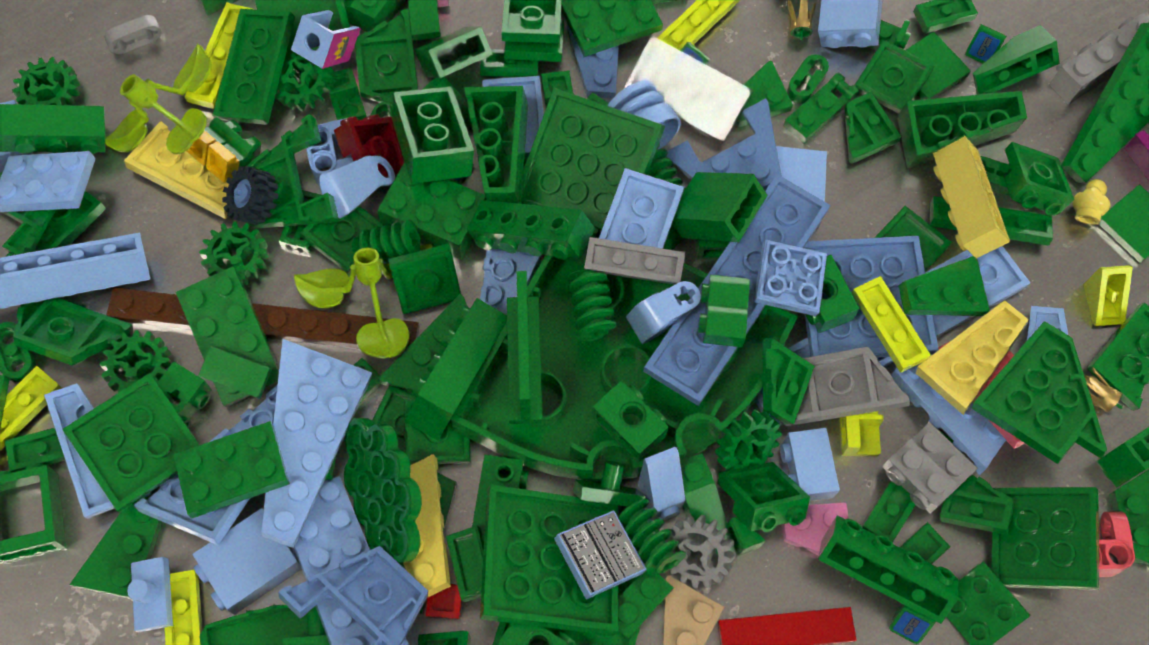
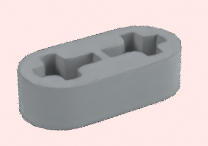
M144 15L109 29L104 37L112 53L123 54L156 41L161 36L162 31L154 16Z

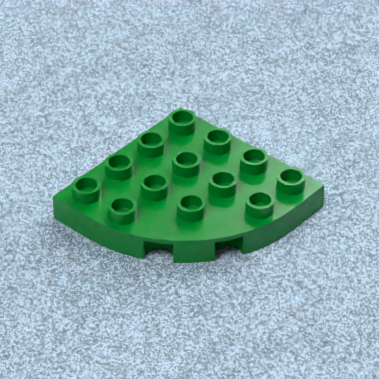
M588 217L595 227L591 237L599 238L604 224ZM588 245L581 259L567 258L562 260L554 256L545 255L527 286V297L539 296L542 423L509 424L507 322L454 412L451 423L453 431L506 458L519 459L523 461L524 466L559 477L602 481L605 462L613 461L625 465L622 479L640 477L644 459L676 447L681 461L698 455L709 448L717 439L725 435L722 430L732 425V419L741 420L743 412L749 410L762 390L763 340L773 338L784 345L798 317L784 309L765 305L747 332L742 348L738 347L700 405L697 406L643 372L644 366L669 330L655 339L641 344L626 318L630 311L641 301L674 285L607 274L608 279L601 284L608 285L610 291L602 296L611 297L612 303L604 308L613 309L614 315L606 320L615 321L617 327L609 330L608 334L602 339L588 342L581 341L577 338L579 330L575 327L576 318L573 315L574 306L571 303L572 294L569 292L568 286L570 283L567 280V276L574 271L584 270ZM684 263L681 282H691L699 288L708 273ZM680 294L677 298L681 301H688L690 296L688 294ZM621 380L628 387L630 385L634 386L642 394L643 402L651 410L655 408L660 411L667 420L668 431L666 437L638 463L591 416L592 406ZM627 414L623 417L624 421L629 425H636L641 422L639 417L634 414Z

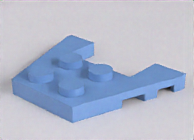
M765 98L742 111L754 135L703 162L699 161L688 140L668 150L666 158H670L673 161L672 165L677 166L689 179H692L696 172L754 174L766 191L777 174L781 176L767 99Z
M378 546L339 563V567L324 574L316 573L307 577V581L292 588L291 585L284 587L278 594L279 598L300 619L329 595L376 640L372 645H401L428 597V590L383 548Z

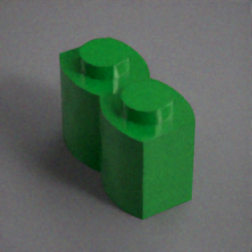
M710 274L708 284L702 283L700 303H706L705 314H699L698 333H703V343L742 348L747 330L749 279Z

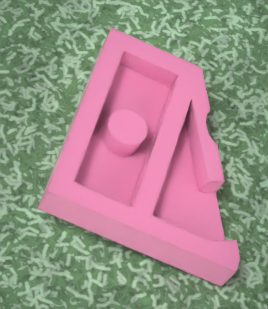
M846 502L809 505L806 519L796 526H792L789 523L782 524L784 542L796 547L807 548L811 553L819 556L821 541L835 517L838 515L844 519H849Z

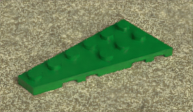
M1149 22L1141 23L1061 164V167L1077 183H1087L1149 122Z

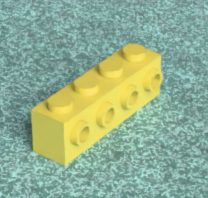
M964 136L933 153L936 166L933 169L937 178L943 184V188L940 191L946 203L950 205L951 210L948 211V216L952 224L957 227L958 234L955 235V238L963 251L968 250L977 259L1009 243L1010 239L976 147Z

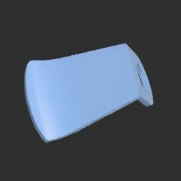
M365 156L336 170L321 174L319 186L322 195L329 193L334 197L338 218L341 219L356 209L378 187L391 185L395 180V173L389 162L383 157ZM378 163L386 168L388 178H385L379 172Z

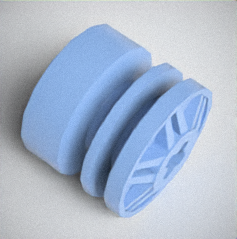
M648 80L638 81L619 92L607 105L664 125L665 129L658 149L663 148L673 139L682 124L680 117L669 104L663 103L662 94L657 92L655 85Z

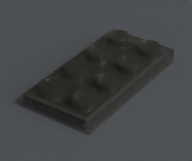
M653 36L648 41L624 85V88L638 81H651L655 85L657 92L662 94L663 103L669 104L680 119L724 143L753 93V90Z

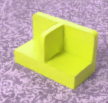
M878 411L840 417L842 456H879L881 454L879 426L884 421L883 415L878 414Z

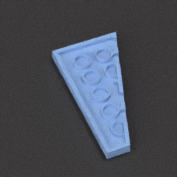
M282 339L273 426L290 484L266 492L261 534L265 538L294 548L345 437L348 425L353 419L371 380L372 372Z
M277 385L266 394V400L253 411L250 409L246 410L240 416L242 419L230 430L225 428L211 441L269 421L273 424ZM177 474L172 479L159 486L160 489L147 500L142 498L134 506L145 515L219 546L249 499L191 519L187 515Z

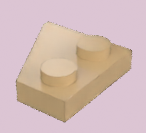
M668 575L665 580L674 588L665 598L662 645H705L724 606Z

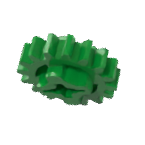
M292 52L291 59L289 61L284 60L276 98L284 106L287 105L290 110H294L297 106L300 111H304L307 104L312 109L315 108V101L324 102L323 93H331L332 91L328 84L335 82V79L331 76L334 72L333 68L330 66L322 69Z
M41 57L38 59L37 65L28 62L29 69L27 71L20 69L18 72L22 77L13 80L17 88L12 89V92L16 96L18 104L75 105L72 96H80L77 87L81 86V83L74 69L71 66L68 67L64 60L57 63L54 57H51L47 63Z
M233 221L232 228H227L223 223L221 224L222 231L219 233L215 230L210 231L213 237L211 240L203 239L202 242L207 249H202L199 253L204 259L201 261V265L205 271L208 270L207 274L209 277L234 266L242 282L248 285L249 276L258 279L259 276L256 270L258 268L266 269L262 259L269 258L267 249H265L268 247L264 238H261L259 230L255 229L252 231L248 223L244 224L242 228L239 227L237 221Z
M135 330L133 337L130 338L124 332L122 333L121 342L118 343L113 339L110 341L114 347L112 350H103L102 353L108 360L100 362V366L106 370L101 376L106 382H109L108 386L114 392L118 390V393L149 373L158 382L166 372L165 369L169 368L173 363L167 358L172 353L167 346L164 347V341L160 337L155 339V336L150 331H147L143 337L139 330ZM145 348L152 349L156 355L148 353ZM118 373H121L123 376H125L128 379V382L121 380L118 376Z
M754 409L751 416L743 412L741 420L732 419V425L722 430L725 433L724 438L717 439L716 442L721 446L715 450V454L718 456L717 461L727 471L764 464L768 459L767 457L774 456L771 452L772 448L780 445L776 440L782 436V433L778 430L780 424L765 411L760 413L757 409Z

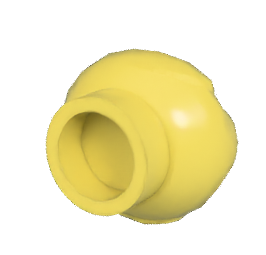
M1100 179L1091 180L1087 183L1083 192H1079L1074 196L1073 207L1076 210L1075 219L1077 221L1096 225L1100 223L1101 216L1109 211L1111 205L1110 200L1105 196L1107 192L1105 182Z

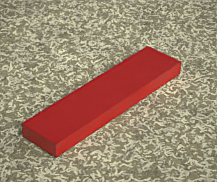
M851 607L724 619L717 622L720 645H832L857 641Z

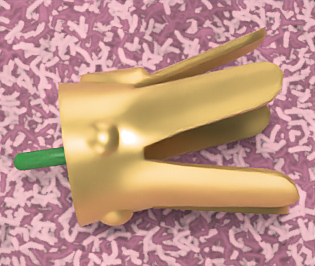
M800 0L799 16L797 18L792 2L788 1L792 23L790 34L795 38H800L802 41L803 38H807L813 33L812 19L817 2H814L810 13L808 10V0Z
M1093 367V372L1101 382L1094 376L1084 375L1087 386L1099 396L1090 394L1093 404L1103 409L1106 413L1114 406L1122 409V406L1118 404L1122 393L1110 387Z

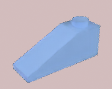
M676 447L647 457L643 462L638 486L640 491L646 496L645 499L650 500L647 508L655 507L657 510V514L653 519L658 517L663 518V520L673 518L680 514L679 509L683 508L685 503L680 458Z

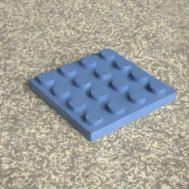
M919 236L808 241L804 246L805 249L826 253L827 256L832 255L851 293L854 288L881 276L903 312L898 285L905 280L925 274ZM822 292L821 298L828 299V295ZM861 309L858 310L853 321L822 333H818L815 325H811L805 315L810 357L869 347L876 357H890ZM906 315L930 355L936 353L939 349L933 315Z

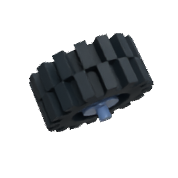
M249 166L238 167V171L234 170L231 173L233 178L228 177L226 181L229 184L228 188L224 187L223 192L227 193L225 197H222V202L227 203L223 207L224 211L228 212L227 216L233 218V220L253 225L264 223L266 221L265 217L270 218L272 215L269 211L270 208L275 209L277 205L273 203L274 199H278V194L274 193L278 189V185L273 183L276 179L269 172Z

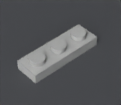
M590 237L584 269L675 285L681 282L685 252Z

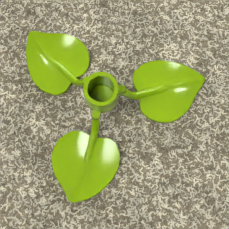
M197 43L192 54L176 77L173 87L154 83L150 79L144 81L135 74L128 76L123 81L120 87V94L129 100V104L135 109L106 137L105 144L108 147L121 153L130 152L138 147L148 131L145 124L149 121V117L142 108L150 109L152 107L176 124L169 133L166 142L167 149L171 153L176 155L182 154L193 145L194 141L203 134L206 128L207 119L205 114L199 109L191 108L180 121L156 103L158 94L155 89L178 95H184L186 91L194 92L199 89L211 71L210 58L201 45Z
M432 244L421 245L420 251L433 248ZM362 248L354 254L355 265L350 266V277L345 271L340 269H322L308 274L294 275L295 285L300 296L308 304L318 308H330L339 305L343 301V293L351 292L357 275V279L362 284L370 286L377 323L366 324L358 331L356 341L359 349L366 355L386 359L387 357L392 358L399 355L407 347L409 342L407 325L398 318L388 319L384 322L382 319L375 284L381 278L382 273L389 280L393 276L390 265L383 263V259L379 258V253L375 249Z

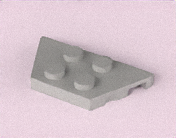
M869 347L807 357L804 359L815 367L795 423L785 424V426L910 406V401L907 394L903 393L886 368L878 362L877 357Z

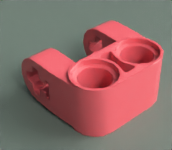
M1122 511L1103 512L1101 516L1100 527L1103 540H1099V577L1116 576L1134 563L1135 553L1129 521L1126 514ZM1109 553L1117 558L1118 564L1110 559Z

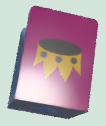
M330 10L302 15L291 48L293 52L322 69L348 62L360 32V28L357 26L336 31L329 30L328 27L333 12ZM319 46L318 50L316 51L311 49L313 47Z

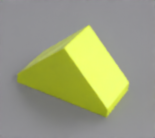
M1132 266L1100 267L1083 284L1092 323L1095 326L1119 325L1126 321Z

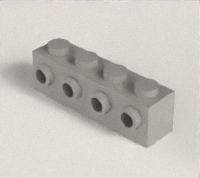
M1144 12L1135 19L1129 17L1115 32L1112 30L1106 32L1098 40L1097 44L1092 45L1090 43L1078 52L1077 57L1073 59L1068 57L1056 67L1058 72L1049 85L1069 105L1110 78L1141 23L1149 22V15Z

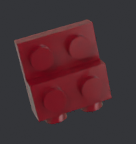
M378 114L362 120H358L354 116L340 121L341 126L334 129V133L343 158L352 157L354 162L365 156H381L389 162L395 177L398 175L405 160L392 117L380 118ZM378 163L379 172L382 176L388 178L386 168Z

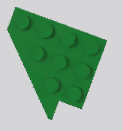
M1044 321L974 401L972 409L1056 464L1061 462L1075 443L1101 459L1107 451V447L1073 338Z

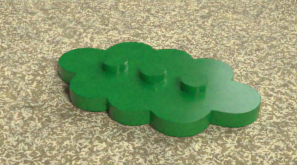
M354 418L350 421L345 434V445L350 458L344 468V484L348 494L354 498L353 509L358 522L365 526V537L370 549L380 546L398 563L411 562L416 558L420 548V534L415 521L421 511L422 498L418 484L410 478L409 458L405 452L398 450V439L392 426L388 424L374 425L373 421L369 418Z

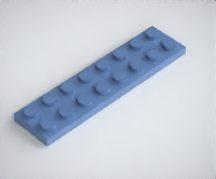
M778 174L766 189L767 197L739 243L730 242L702 282L703 284H708L710 274L747 278L750 280L746 334L765 307L764 304L754 302L763 242L770 240L804 248L831 206ZM701 284V285L699 286V288H698L699 291H700V294H701L702 284ZM700 302L692 311L676 320L643 370V372L697 406L700 405L738 348L703 343V333H698V320L700 313L705 314L706 303Z

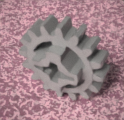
M688 515L683 522L678 520L672 526L673 529H670L672 534L667 539V542L671 540L680 542L673 552L676 553L681 550L687 554L670 571L671 574L679 572L682 575L680 582L684 583L687 579L692 580L693 588H697L699 583L703 581L704 586L710 588L714 581L719 584L725 577V574L728 575L733 565L731 563L736 557V553L729 550L734 545V540H725L724 536L728 530L726 528L720 531L716 529L717 520L714 519L710 524H707L705 515H701L695 522L694 518Z

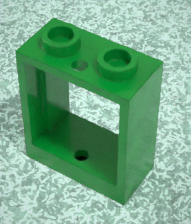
M35 463L26 466L25 470L0 471V491L40 482L45 530L2 540L0 518V564L66 548L59 475L48 465Z

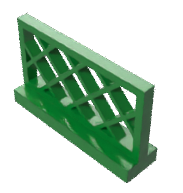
M516 271L517 297H507L509 424L542 423L539 296L527 297V271Z

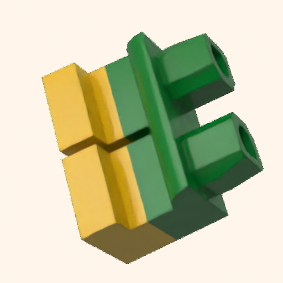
M215 117L187 152L203 166L206 165V168L223 183H226L228 177L233 178L231 173L234 170L238 171V167L247 166L253 158L260 154L261 141L254 136L243 139L241 125L234 119L224 123L221 119Z

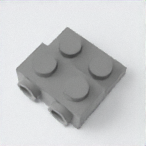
M930 422L912 439L908 440L882 466L886 470L888 478L894 484L905 488L911 494L910 498L913 503L922 510L926 509L930 514L978 469Z

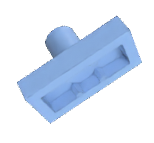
M158 557L131 563L132 582L129 584L127 592L128 596L133 599L134 631L145 632L173 626L169 558Z

